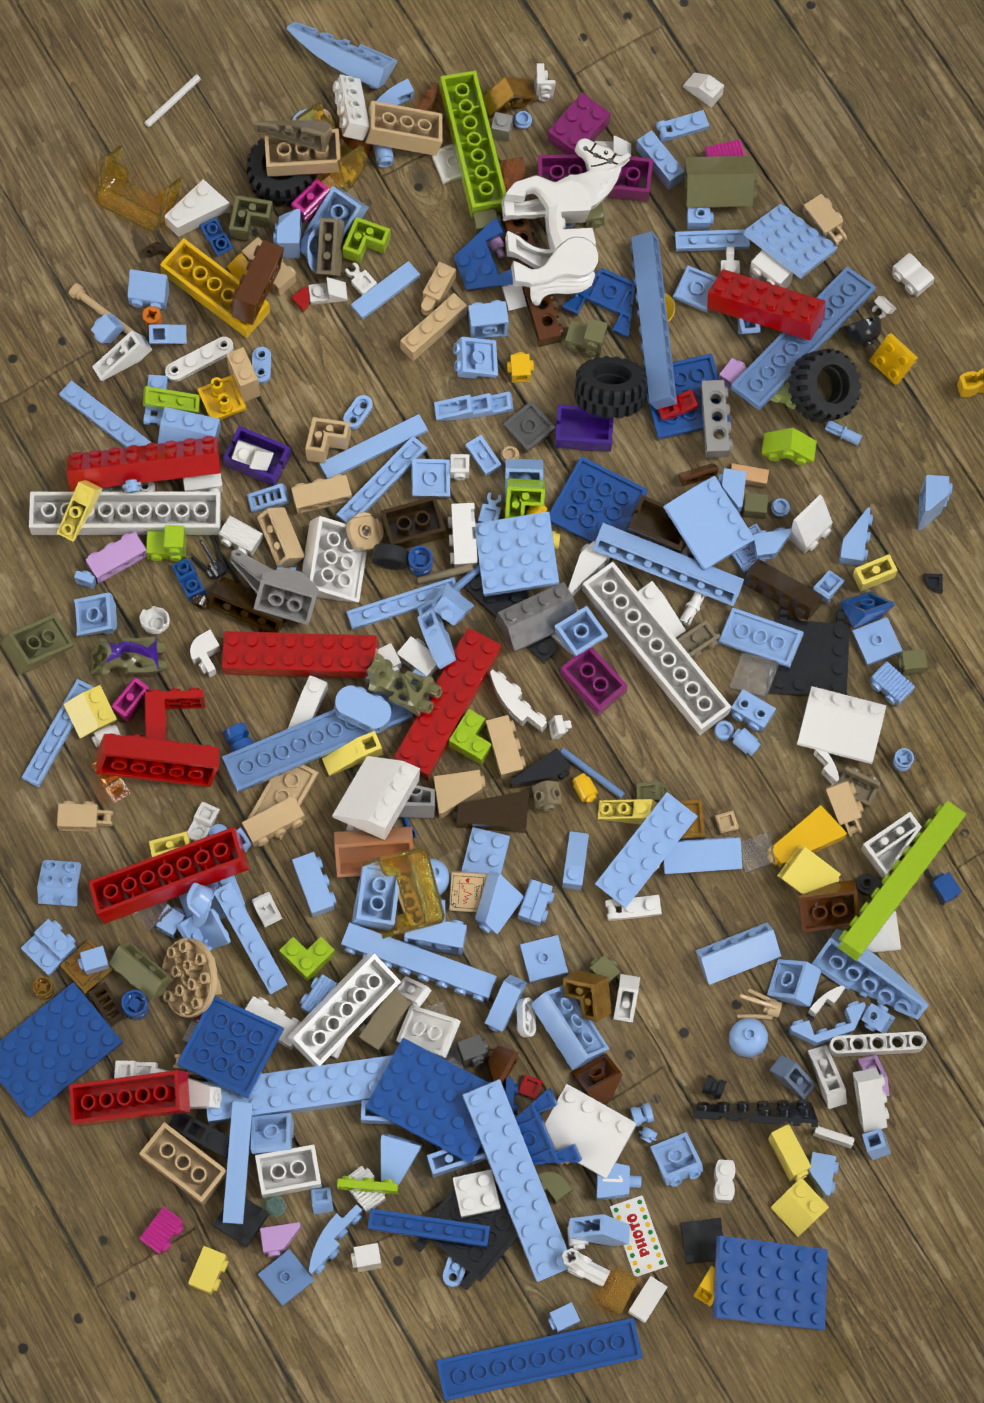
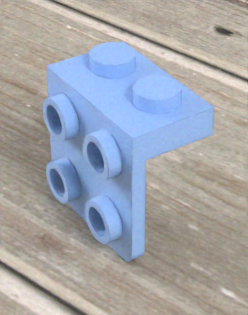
M44 860L37 886L38 904L77 906L81 863Z
M213 908L209 910L208 917L200 928L193 926V914L176 924L182 938L198 939L209 950L231 942L227 930L224 929L218 913Z

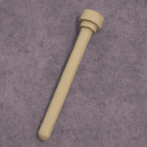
M75 283L69 290L68 295L74 299H81L102 316L104 314H112L85 294L84 288L80 284ZM119 320L125 327L123 330L124 333L128 334L131 331H134L121 320Z

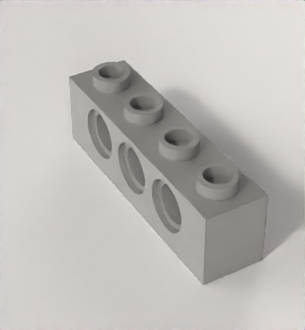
M724 380L702 381L700 390L706 458L728 457L729 451L733 449L732 439H729L728 433H731V422H727V415H730V406L726 404L728 386L724 385ZM718 399L720 403L714 404L711 400ZM718 416L721 418V421H714L712 418ZM720 434L723 438L716 439L713 435Z

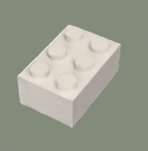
M315 1145L255 1155L263 1198L322 1187Z

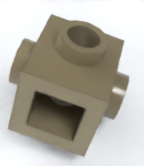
M545 780L532 786L535 808L544 809L545 812L555 810V807L562 805L559 782Z

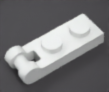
M659 895L635 897L626 908L614 899L605 901L609 913L607 914L608 921L660 916L662 914ZM616 907H621L622 912L617 913Z

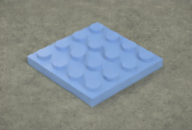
M779 204L746 228L743 233L744 236L800 279L834 254L838 248L831 240L824 238L815 228L809 226L802 218L796 216L788 207Z
M549 512L475 523L484 597L560 585Z

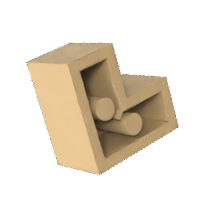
M313 417L305 448L307 461L326 463L329 447L348 450L351 437L350 422Z

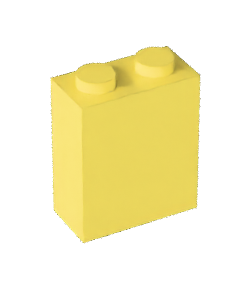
M799 845L777 876L803 895L834 882H839L841 874L805 846Z
M788 1124L772 1132L768 1141L789 1181L795 1180L797 1182L800 1178H806L811 1165L790 1125Z

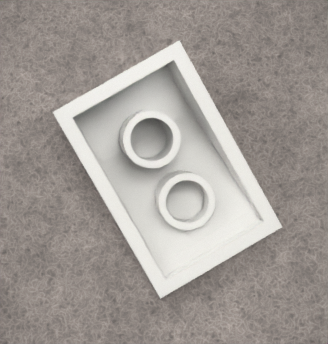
M821 495L793 521L789 540L804 554L808 550L813 551L819 544L818 541L822 537L825 539L832 531L831 526L833 522Z

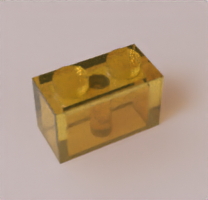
M619 1267L615 1271L611 1270L606 1280L609 1282L607 1289L602 1288L597 1298L600 1300L599 1306L621 1316L639 1277Z

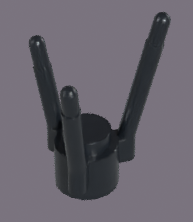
M211 535L219 560L214 559L203 540H199V543L211 560V563L208 565L210 569L194 556L192 560L210 578L219 579L228 572L226 569L228 566L224 562L215 536Z

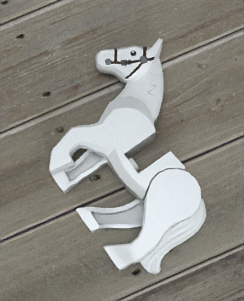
M586 138L580 139L575 147V153L584 160L587 172L569 175L558 182H552L535 175L515 182L507 191L505 197H503V221L545 217L546 234L550 249L534 247L507 231L505 237L507 257L517 258L535 268L530 269L516 261H513L511 266L513 286L529 287L531 300L534 305L538 306L542 299L549 294L579 293L592 285L595 278L593 271L598 263V252L593 228L565 229V223H582L586 221L590 210L597 207L613 189L621 168L630 160V153L619 156L610 148ZM527 194H535L538 199L524 202Z

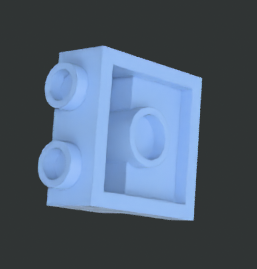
M461 337L454 344L453 353L457 354L454 371L458 372V377L475 379L477 376L491 378L498 376L495 340Z
M49 919L21 947L22 951L48 976L77 950L74 945L76 940L69 933L65 936L60 931L62 929L61 925L57 921L51 922Z
M291 1112L252 1117V1154L292 1149L294 1121Z
M687 1132L650 1146L666 1186H678L682 1183V1180L686 1178L696 1179L703 1172L702 1163Z

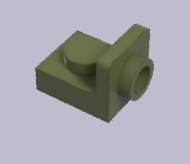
M659 781L636 784L637 800L652 799L655 802H659L665 793L668 792L665 784Z

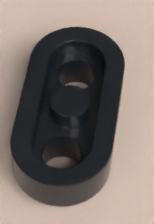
M863 874L858 878L856 888L861 894L871 897L877 887L881 889L884 884L881 883L882 879L869 874ZM869 881L870 886H865L863 882Z

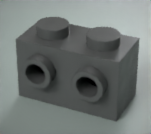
M480 1034L457 1042V1050L464 1068L471 1065L477 1067L484 1064L483 1061L486 1060V1054L489 1053L485 1038L481 1039Z

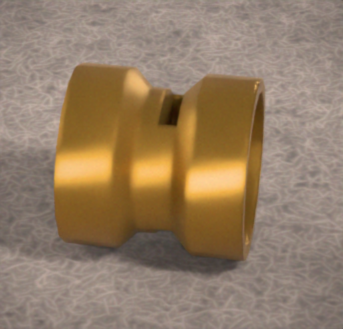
M43 976L38 977L33 982V990L39 999L46 1000L51 998L54 993V986L50 979Z

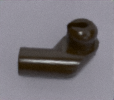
M154 242L144 249V254L148 257H153L159 253L168 256L172 252V247L159 242Z

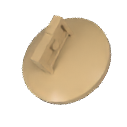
M194 938L180 939L167 949L162 969L172 979L167 986V990L165 989L163 993V999L176 1014L182 1017H197L209 1008L214 996L222 995L215 958L203 942Z

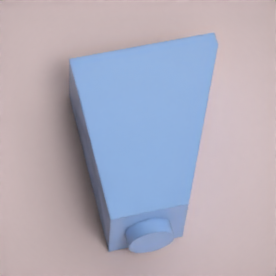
M489 871L475 920L481 924L479 927L484 932L498 934L524 896L501 874Z
M511 974L504 980L485 1021V1024L489 1025L488 1028L499 1032V1030L503 1032L528 984L527 982Z
M604 1214L570 1218L569 1238L608 1246L629 1245L630 1225Z

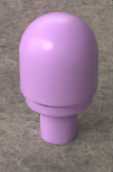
M500 236L488 242L491 252L497 254L499 259L506 256L503 251L505 248Z

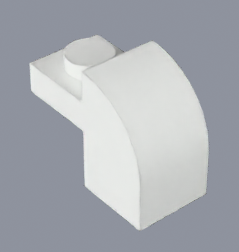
M211 630L195 638L190 648L193 665L199 663L204 674L207 673L209 677L216 675V669L209 657L221 651L220 645Z

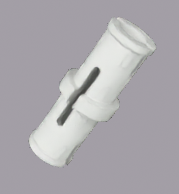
M694 592L691 600L686 603V609L679 619L683 625L690 626L695 614L699 613L700 605L706 595Z

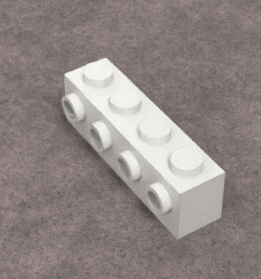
M340 74L338 80L334 82L332 90L335 93V104H337V115L340 119L339 126L342 129V135L344 137L364 140L370 125L361 80Z

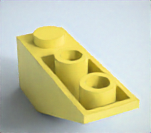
M87 480L78 482L57 534L73 542L75 541L98 500L102 490L101 487Z
M375 731L354 739L325 756L322 760L329 776L363 763L367 756L378 757L383 755L378 737Z
M652 799L599 800L598 820L642 824L658 803Z

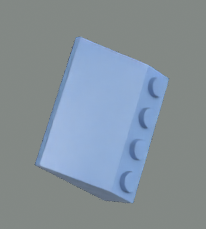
M715 476L698 484L663 506L703 570L745 549L755 540Z

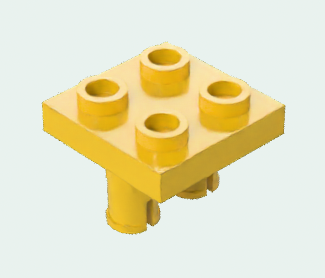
M890 333L869 361L891 382L898 385L913 364L916 363L918 357Z
M232 375L223 379L215 377L211 380L210 384L197 389L209 417L222 420L247 410Z

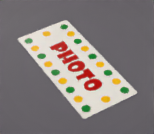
M641 1195L610 1206L614 1219L630 1225L629 1245L623 1246L634 1277L667 1267V1262L643 1196Z

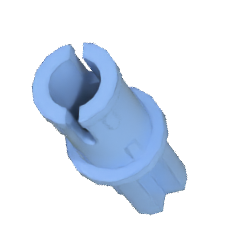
M828 421L825 430L840 437V440L843 438L858 446L862 435L847 429V426L843 427L833 421Z

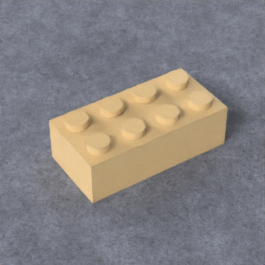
M371 101L367 110L370 128L366 134V143L437 156L442 144L441 113Z
M332 129V135L326 152L265 136L267 176L341 172L339 129Z
M165 1122L139 1153L142 1159L203 1206L227 1176L226 1169Z

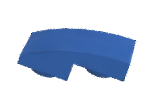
M217 217L200 225L205 238L217 257L233 249Z
M189 557L171 565L189 601L193 599L195 594H206Z

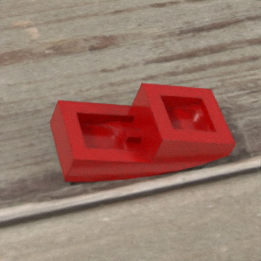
M692 389L676 396V405L658 409L663 421L700 407Z

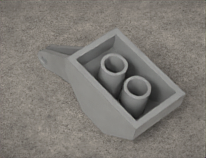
M233 550L231 552V564L257 593L254 605L255 610L309 625L319 589L305 573L289 568L273 570L240 550Z

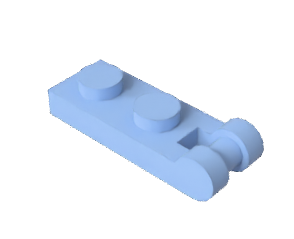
M704 110L668 121H659L655 124L657 131H660L659 137L661 142L709 129V123Z
M149 375V387L167 389V376ZM145 407L144 425L157 423L160 426L164 410ZM151 413H158V415L151 416Z

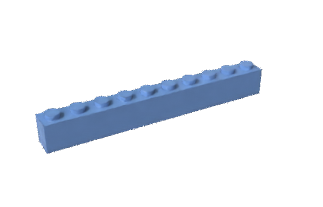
M650 231L631 237L632 244L630 245V250L634 258L632 267L636 276L634 277V284L637 288L635 297L639 304L637 315L641 322L639 332L643 343H641V349L644 354L643 367L647 375L648 393L646 398L648 403L657 410L676 405L677 398L659 239Z

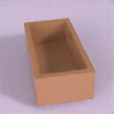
M412 827L392 828L385 840L363 830L334 832L337 877L360 876L363 863L402 869L401 873L413 872L415 869Z

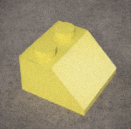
M101 685L85 691L63 704L80 739L109 724H114L117 720Z
M802 1178L771 1206L775 1214L797 1237L829 1208Z

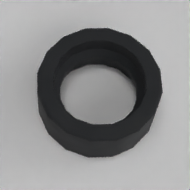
M376 544L373 548L371 561L385 569L401 570L407 566L409 552L405 548L394 544Z

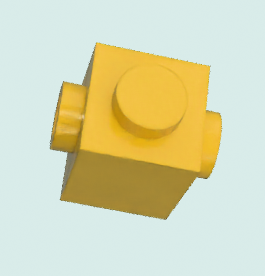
M517 352L511 355L510 362H507V371L511 373L512 383L531 381V371H534L533 360H530L529 354Z

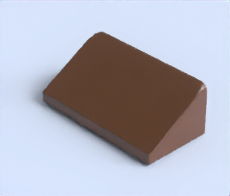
M711 463L679 473L678 478L681 486H687L717 476L718 467Z

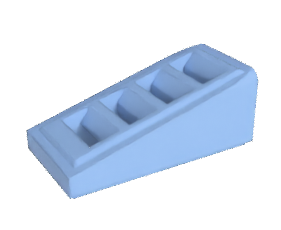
M283 483L247 494L252 513L290 504L287 488ZM278 492L281 493V497H282V498H280V499H279V496H278ZM272 493L274 496V501L271 500L270 494ZM264 495H265L266 500H267V503H265V504H264L263 497H262V496H264ZM255 497L259 499L260 505L258 506L256 505Z

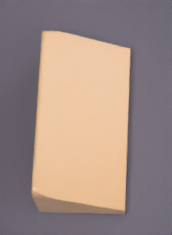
M732 463L731 469L747 472L745 485L766 488L769 470Z

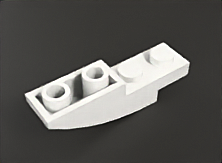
M492 669L490 671L492 687L507 713L519 725L523 726L526 722H529L542 733L547 727L545 716L540 712L535 713L526 701L522 700L521 702V688L515 683H509L506 680V676L501 672H495Z

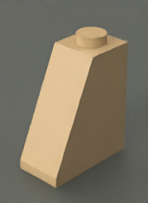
M480 770L434 776L439 818H443L458 809V804L469 802L482 794V787H486L485 777L480 775Z

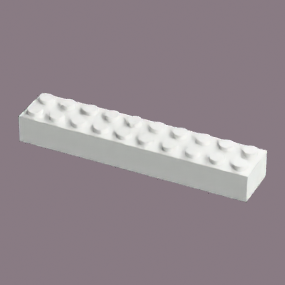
M30 492L29 529L31 535H59L57 531L74 492ZM101 492L78 535H125L136 532L137 535H147V531H165V525H184L186 535H219L221 531V493Z
M611 562L583 583V593L699 735L730 713V704L614 562Z

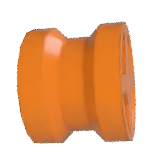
M149 306L144 309L142 317L147 328H149V325H161L162 317L157 307Z

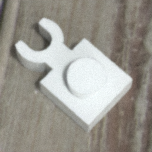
M353 263L355 271L350 272L346 268L345 273L349 278H354L351 280V284L363 296L375 287L377 282L366 270L360 272L358 264Z

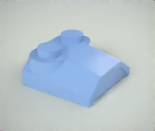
M111 593L74 599L77 623L76 636L99 633L108 635L116 630V604Z

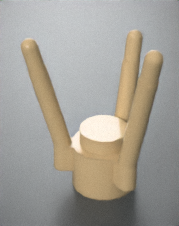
M748 989V992L765 1001L740 994V998L763 1005V1012L766 1014L737 1015V1018L772 1020L773 1017H779L782 1003L777 1002V999L769 998L752 989Z

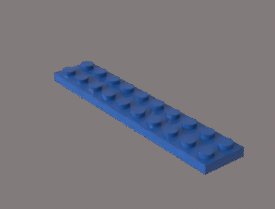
M634 1318L436 1360L444 1401L642 1359L643 1356Z

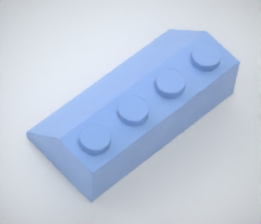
M563 985L544 992L530 1004L572 1070L584 1066L609 1050L593 1022L581 1017V1006L578 999L564 997Z

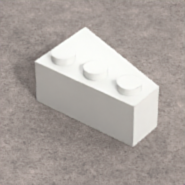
M203 179L164 216L167 227L180 237L215 217L231 212L230 203Z
M474 503L451 504V517H448V528H452V535H449V546H453V553H450V563L454 564V568L471 563L474 568L477 566Z
M909 812L863 844L861 851L882 879L890 873L894 864L901 858L922 827L912 813Z

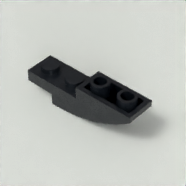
M186 1113L173 1115L168 1124L171 1128L228 1159L229 1136Z

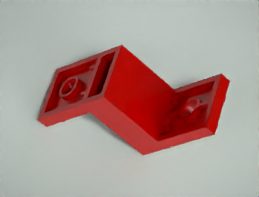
M172 688L169 691L152 689L150 692H145L146 737L140 734L131 736L167 741L168 710L206 708L204 691L199 688H189L186 691Z

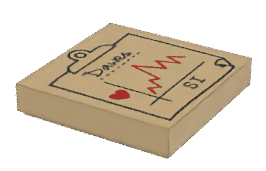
M452 871L449 910L477 912L488 873Z

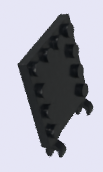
M780 606L779 619H774L773 621L803 631L804 634L790 668L771 662L770 694L809 697L811 687L813 686L847 695L850 624H844L845 612L840 609L837 610L836 623L787 620L788 610Z
M469 1169L465 1175L472 1174L474 1172H472ZM453 1188L430 1216L432 1218L490 1226L487 1247L420 1238L414 1245V1248L421 1252L430 1241L469 1273L461 1282V1286L466 1290L471 1287L476 1279L481 1283L518 1238L503 1197L498 1192L500 1210L461 1218L455 1188Z

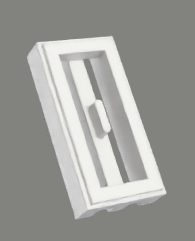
M820 1126L815 1128L813 1133L814 1137L850 1149L855 1140L853 1137Z

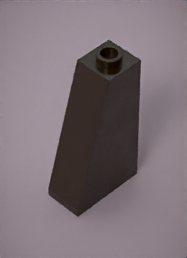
M529 791L458 804V810H454L453 821H457V828L472 829L474 827L483 830L526 833Z

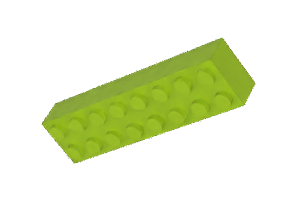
M476 71L440 76L439 89L470 216L473 217V212L495 209L496 213L501 212L502 200L506 195V190Z

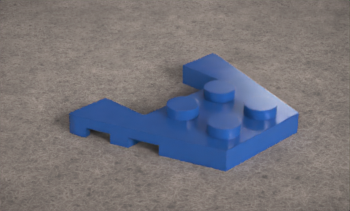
M498 218L493 219L454 256L461 278L468 291L513 285L512 269L499 274L488 245L489 241L504 235Z
M601 268L595 274L592 285L582 292L575 293L563 305L562 310L578 316L584 302H591L619 315L613 328V333L628 339L635 284L631 280Z
M551 1088L547 1089L515 1118L534 1165L580 1162L582 1157L575 1143L556 1150L540 1112L558 1105Z

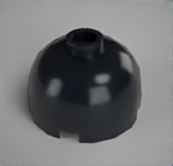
M879 315L874 316V319L870 317L843 326L847 338L856 345L862 344L863 347L874 344L873 340L879 337L882 329Z

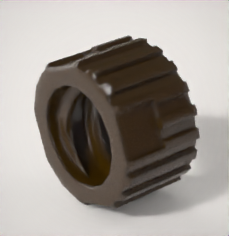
M195 594L191 601L192 605L202 610H206L209 599L200 594Z

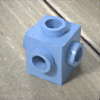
M871 1003L870 1006L868 1005L864 1009L861 1020L866 1022L865 1027L875 1032L877 1029L882 1033H886L895 1017L888 1013L889 1009L884 1005L878 1003L876 1006Z

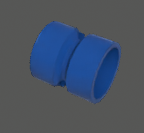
M416 546L409 552V570L414 576L420 577L430 574L432 571L433 555L431 550L425 546Z
M245 723L235 724L223 731L226 743L230 744L229 749L231 753L254 743L252 738L248 737L249 731Z
M131 990L123 996L122 1007L129 1019L141 1020L148 1014L149 1004L146 996L141 991Z

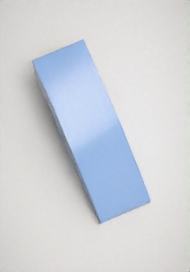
M406 79L387 90L377 99V102L401 106V104L414 99V90L409 80Z

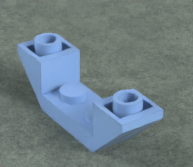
M858 1001L847 1005L848 1008L845 1009L844 1014L848 1024L842 1022L836 1024L834 1029L827 1030V1028L816 1031V1035H814L810 1021L804 1022L802 1019L792 1023L793 1026L790 1027L789 1033L814 1046L829 1042L836 1036L850 1035L855 1030L866 1004L865 1002L859 1004Z

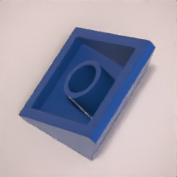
M870 591L840 602L853 628L883 618L895 606L893 601Z

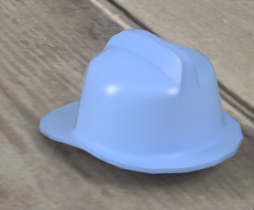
M319 228L314 229L311 233H305L300 243L301 253L308 259V264L315 273H317Z
M193 883L187 894L186 903L189 910L193 912L192 920L195 928H200L208 917L211 902L216 891L214 884L206 887Z

